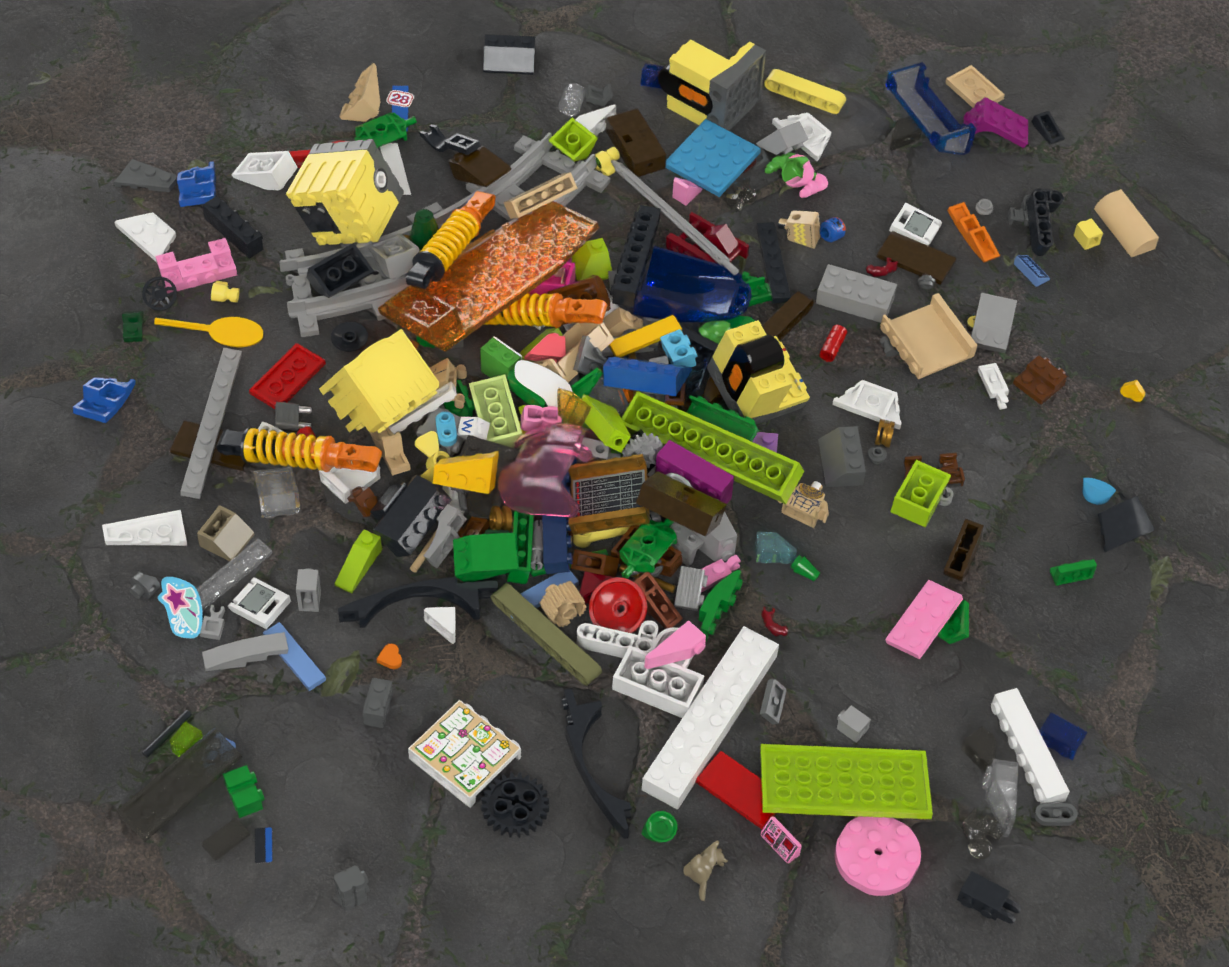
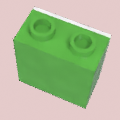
M495 336L481 347V372L490 378L505 374L507 379L509 371L513 370L516 363L522 360V355Z

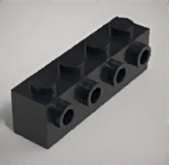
M215 196L203 204L205 220L249 259L263 250L262 234L252 228L247 220L244 221L238 212L233 211L224 200L222 201Z

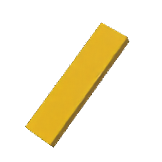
M671 315L616 338L608 346L615 357H623L661 341L660 337L679 329L682 331V327L675 316Z

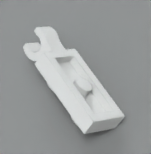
M997 364L979 366L978 373L990 398H996L997 406L1000 410L1006 409L1005 403L1009 401L1006 395H1008L1009 389Z

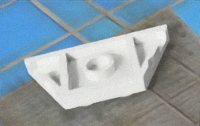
M809 113L790 115L784 120H778V117L773 119L772 124L778 129L800 121L809 139L803 143L804 146L801 149L814 160L818 161L831 137L830 130Z
M153 212L115 221V226L155 261V256L167 252L170 244L176 238V232Z
M861 380L855 387L846 390L844 395L833 400L832 405L877 422H880V419L888 423L892 421L895 422L894 428L899 430L901 428L897 392Z

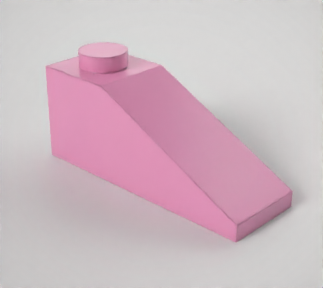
M687 621L645 656L644 667L651 669L690 659L695 654H700L705 648L706 635L690 621Z

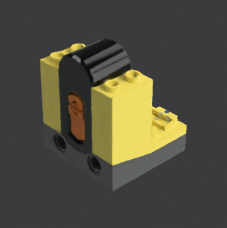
M690 39L681 46L676 54L670 57L669 62L658 72V83L662 90L668 94L667 108L698 125L707 119L730 131L761 99L766 50L748 42L738 50L735 56L728 60Z
M759 320L725 331L707 369L729 410L737 412L743 418L746 416L750 417L755 421V424H759L804 408L810 398L806 391L807 387L800 374L796 373L791 364L790 356L782 341L779 342L777 336L766 335Z

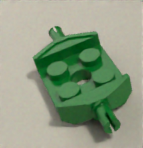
M395 112L388 113L356 126L355 141L373 139L377 148L400 138L407 141L406 128L416 124V118L413 116L404 120Z
M666 519L664 522L659 523L650 520V523L642 524L619 551L620 558L627 565V568L621 573L623 578L626 577L628 579L634 571H655V564L672 543L677 544V535L670 528L674 521ZM652 541L651 544H645L644 542Z

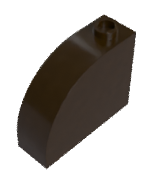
M965 518L944 568L943 575L963 582L981 542L984 525Z

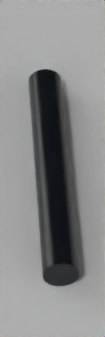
M185 710L142 751V754L148 758L192 714Z

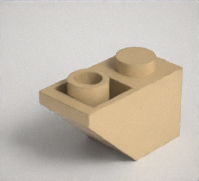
M618 307L604 317V324L614 337L623 336V332L628 329L638 330L643 328V320L632 315L621 307Z

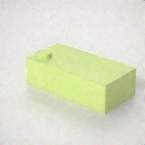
M506 375L469 383L477 417L490 423L487 439L484 441L487 453L495 451L500 453L524 447L523 435Z

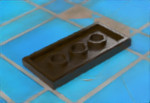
M895 231L890 233L876 257L886 262L887 258H891V262L898 261L897 267L918 276L930 275L936 280L935 283L939 285L943 283L956 262L955 257Z
M183 421L170 448V453L191 458L200 424ZM220 429L211 463L243 471L246 463L242 460L241 456L224 455L216 449L224 431Z

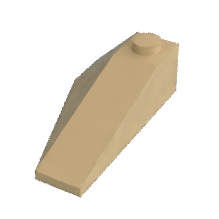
M373 63L361 73L355 84V90L348 97L351 99L349 104H344L340 114L342 120L366 122L378 115L380 96L377 69Z

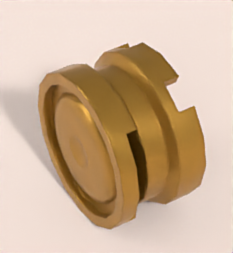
M880 419L875 445L880 446V444H883L885 447L890 448L895 422L890 421L888 423ZM881 428H883L882 436H881V438H880L879 436H880Z

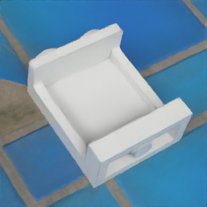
M379 464L375 472L347 468L336 469L335 467L330 472L319 470L321 482L345 504L349 502L347 497L351 495V491L358 486L370 487L381 478Z

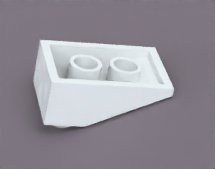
M289 151L249 153L232 173V177L266 190H281L298 167Z

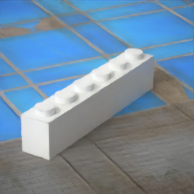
M1015 688L995 694L991 703L992 712L994 715H997L1000 728L1006 733L1011 749H1014L1017 755V762L1019 766L1023 767L1026 780L1034 789L1036 800L1040 801V803L1065 802L1070 791L1018 689Z

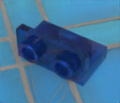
M645 63L642 69L640 84L642 86L673 90L677 76L670 73V67Z

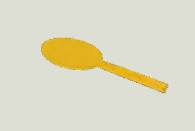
M240 317L221 318L215 320L210 325L155 318L154 323L156 325L207 331L213 340L230 347L252 346L263 338V329L257 323Z

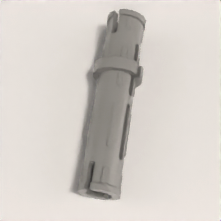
M538 520L533 523L531 568L536 570V564H538L537 570L543 567L542 520H540V526H538Z

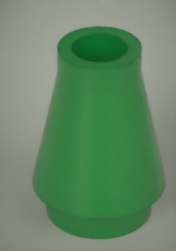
M801 555L794 560L790 567L794 570L793 572L813 582L821 573L805 556L802 557Z

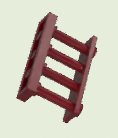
M693 212L690 213L689 223L700 233L704 234L710 227L715 226ZM684 232L680 236H676L673 233L667 236L666 249L722 282L727 279L728 269L720 266L711 256L701 251L696 243L691 245L685 240L688 236ZM736 237L735 239L739 243V247L728 257L730 262L738 255L745 259L748 257L749 245Z

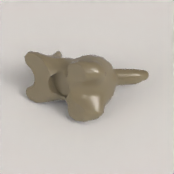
M718 840L706 848L701 855H696L684 866V875L700 885L699 897L701 901L705 900L707 880L712 873L713 867L715 865L724 866V863L728 862L722 849H717L720 843Z

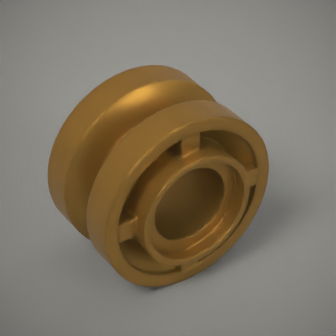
M492 506L489 514L491 530L501 529L509 530L510 532L513 521L510 507L503 506L500 509L499 506Z

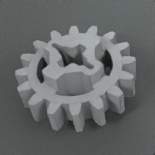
M643 433L642 437L636 435V439H629L630 444H626L625 449L622 451V457L643 454L647 468H650V464H656V455L663 448V444L658 436L654 437L653 433L647 436L646 433Z

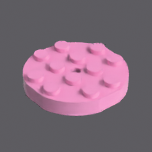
M858 816L847 823L837 839L835 847V862L844 880L866 894L874 896L891 895L905 889L913 879L921 861V849L917 837L906 824L894 818ZM874 851H879L882 854L876 855Z

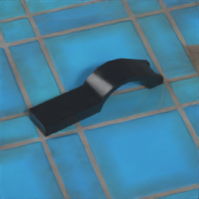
M434 124L429 125L432 130L431 132H419L420 136L438 152L452 149L469 155L481 147L478 140L459 133L448 139L442 134L438 126Z

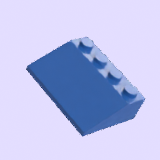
M609 357L603 366L604 386L676 396L691 373L692 367L623 357Z

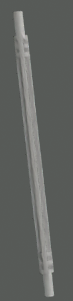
M611 160L615 171L656 208H661V212L720 266L727 268L733 275L738 274L739 269L729 261L727 256L624 164Z

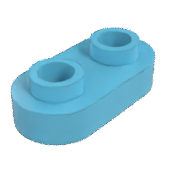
M441 412L435 419L438 441L441 445L449 447L457 441L455 418L450 412Z

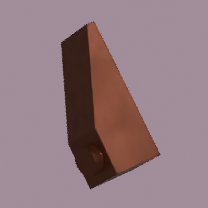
M644 572L632 580L641 587L646 596L647 612L665 629L672 628L683 619L650 572Z

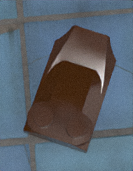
M592 275L589 278L547 292L548 294H562L564 299H600L608 305L606 312L611 309L610 297L603 280L598 275Z

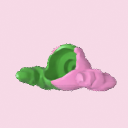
M792 152L785 155L782 154L773 158L765 168V173L767 174L782 169L783 181L790 187L805 186L799 192L801 198H807L817 192H821L828 186L827 178L822 174L815 173L809 159L804 155Z

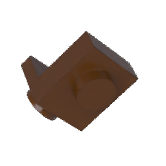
M358 486L347 497L349 502L356 504L364 517L371 515L370 511L378 502L370 487Z

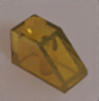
M558 388V416L564 420L563 423L569 427H574L575 425L582 428L592 407L574 392Z

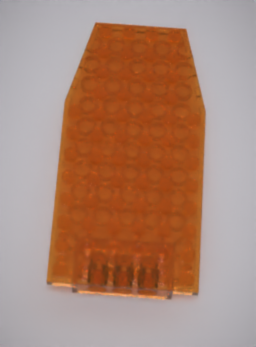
M552 201L533 210V213L530 215L519 217L518 221L512 224L507 222L501 225L502 228L497 232L493 229L485 233L461 252L439 281L430 282L426 289L409 285L384 302L378 308V311L382 316L446 352L557 273L599 229L598 222ZM486 238H488L485 242H483V243L480 244L479 246L475 247L474 249L470 250L469 252H466V251H468L469 249H471L472 247H474V246H476L477 244H479L480 242H482L483 240H485Z

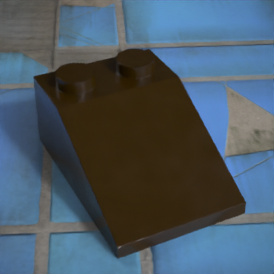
M484 146L479 147L469 155L460 152L456 153L448 161L455 179L483 187H488L512 170L511 166Z

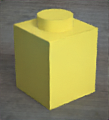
M1092 219L1079 222L1074 232V237L1084 250L1100 245L1103 232Z

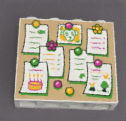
M460 700L408 748L411 761L469 808L476 803V795L514 758L518 760L521 758V748L515 740L507 738L500 728L493 727L486 717L479 716L469 704H464Z

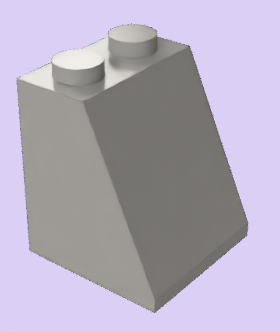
M725 511L720 525L706 537L690 530L704 541L703 546L699 550L716 562L720 559L728 561L730 557L735 555L737 534Z

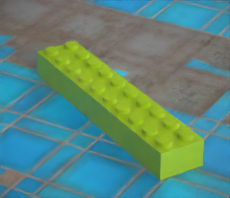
M639 391L636 392L621 418L629 434L633 435L640 429L647 436L653 433L654 437L658 436L659 440H661L663 447L671 440L733 475L735 482L784 504H787L804 473L802 466L797 461Z

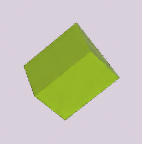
M572 117L549 139V142L575 162L588 158L598 138Z

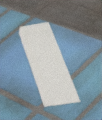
M388 143L381 146L380 150L383 158L398 180L400 187L404 190L403 195H411L398 143Z

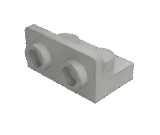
M674 522L670 528L677 535V544L672 543L671 546L682 552V562L686 566H690L694 561L697 549L703 546L704 541L686 527Z

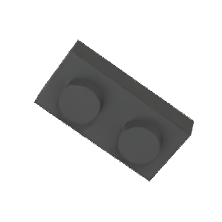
M770 679L767 682L760 715L772 725L778 724L780 721L787 691L775 679Z

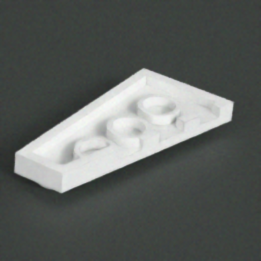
M181 510L102 525L106 545L187 546Z

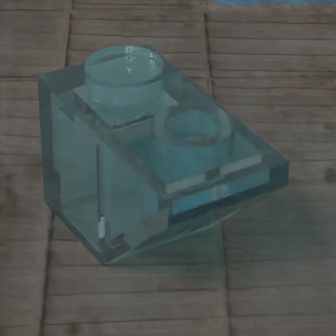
M757 532L755 541L756 562L765 564H789L794 562L797 549L778 533Z

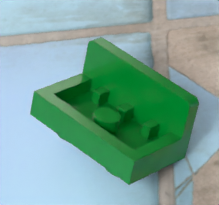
M965 600L961 601L938 633V636L948 644L969 637V603Z

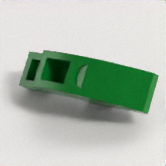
M736 570L722 579L708 594L699 610L698 621L703 622L700 631L706 635L705 641L708 640L709 635L714 634L716 629L715 620L720 619L722 611L728 612L729 607L735 604L737 597L735 592L736 590L740 591L743 579H740V570Z

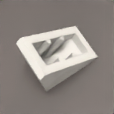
M455 607L425 608L424 621L454 644L456 642Z

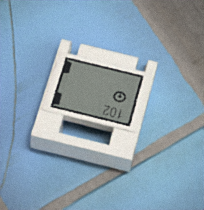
M905 203L889 231H895L929 246L941 227L942 221ZM902 216L907 220L905 224L899 222Z
M253 577L250 581L251 583H248L233 599L234 603L231 602L228 608L232 612L267 629L288 606L291 599L286 593ZM275 600L276 606L268 615L265 614L264 611Z

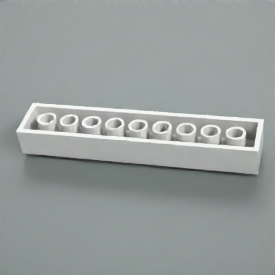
M743 626L644 775L642 791L677 810L679 809L695 784L696 778L702 773L776 659L778 643Z

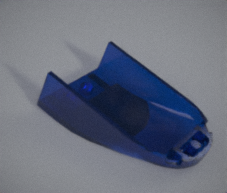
M654 246L641 291L637 293L633 314L660 320L674 315L678 323L730 320L739 317L747 310L752 292L749 283H745L740 273L733 275L723 265Z

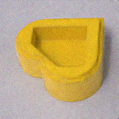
M1138 380L1127 382L1120 389L1124 397L1131 398L1136 402L1142 401L1145 396V391Z

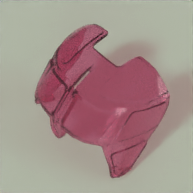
M559 422L556 424H544L522 434L514 443V449L522 445L515 462L504 467L499 475L498 489L503 503L512 510L525 514L574 518L579 512L580 505L570 496L561 481L575 457L584 462H588L592 458V452L581 444L583 438L601 440L591 429L583 428L580 425Z

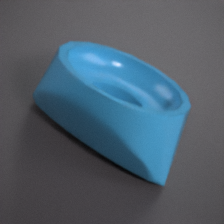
M1083 478V496L1092 504H1105L1116 491L1113 486L1104 481L1094 478Z

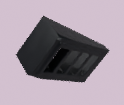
M1049 111L1037 114L1031 120L1034 127L1049 145L1065 139Z

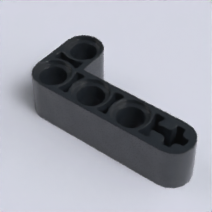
M1035 189L1026 201L1031 247L1033 253L1037 256H1044L1053 245L1050 213L1055 212L1064 201L1063 194L1057 190Z

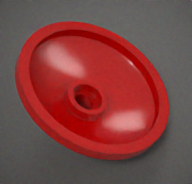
M616 577L602 582L592 593L589 602V615L594 625L631 634L641 626L647 614V599L643 590L638 584L626 578ZM624 606V611L620 613L619 608Z

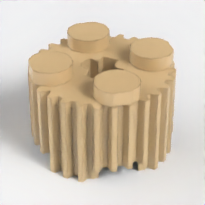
M571 581L562 585L559 584V586L555 584L548 586L545 590L546 595L540 601V606L552 623L557 624L558 627L568 626L571 623L570 619L576 617L577 614L581 616L586 611L585 608H587L583 597Z

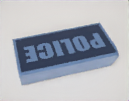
M1018 255L1015 257L1014 265L1035 287L1050 280V277L1028 255Z

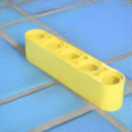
M773 69L764 82L765 87L772 92L832 114H838L846 102V96L839 91L779 69Z

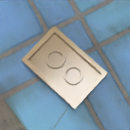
M972 65L946 78V84L971 107H974L984 97L997 103L1004 99L1005 94Z

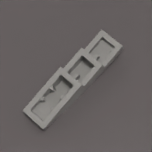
M285 632L224 644L202 652L205 671L246 667L247 662L267 660L269 655L288 654V645Z

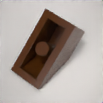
M574 549L571 569L616 578L619 558Z

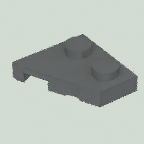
M587 335L582 336L573 370L587 375L598 367L603 373V366L607 358L603 357L598 347L592 345L589 341L591 338ZM603 374L598 381L604 382Z

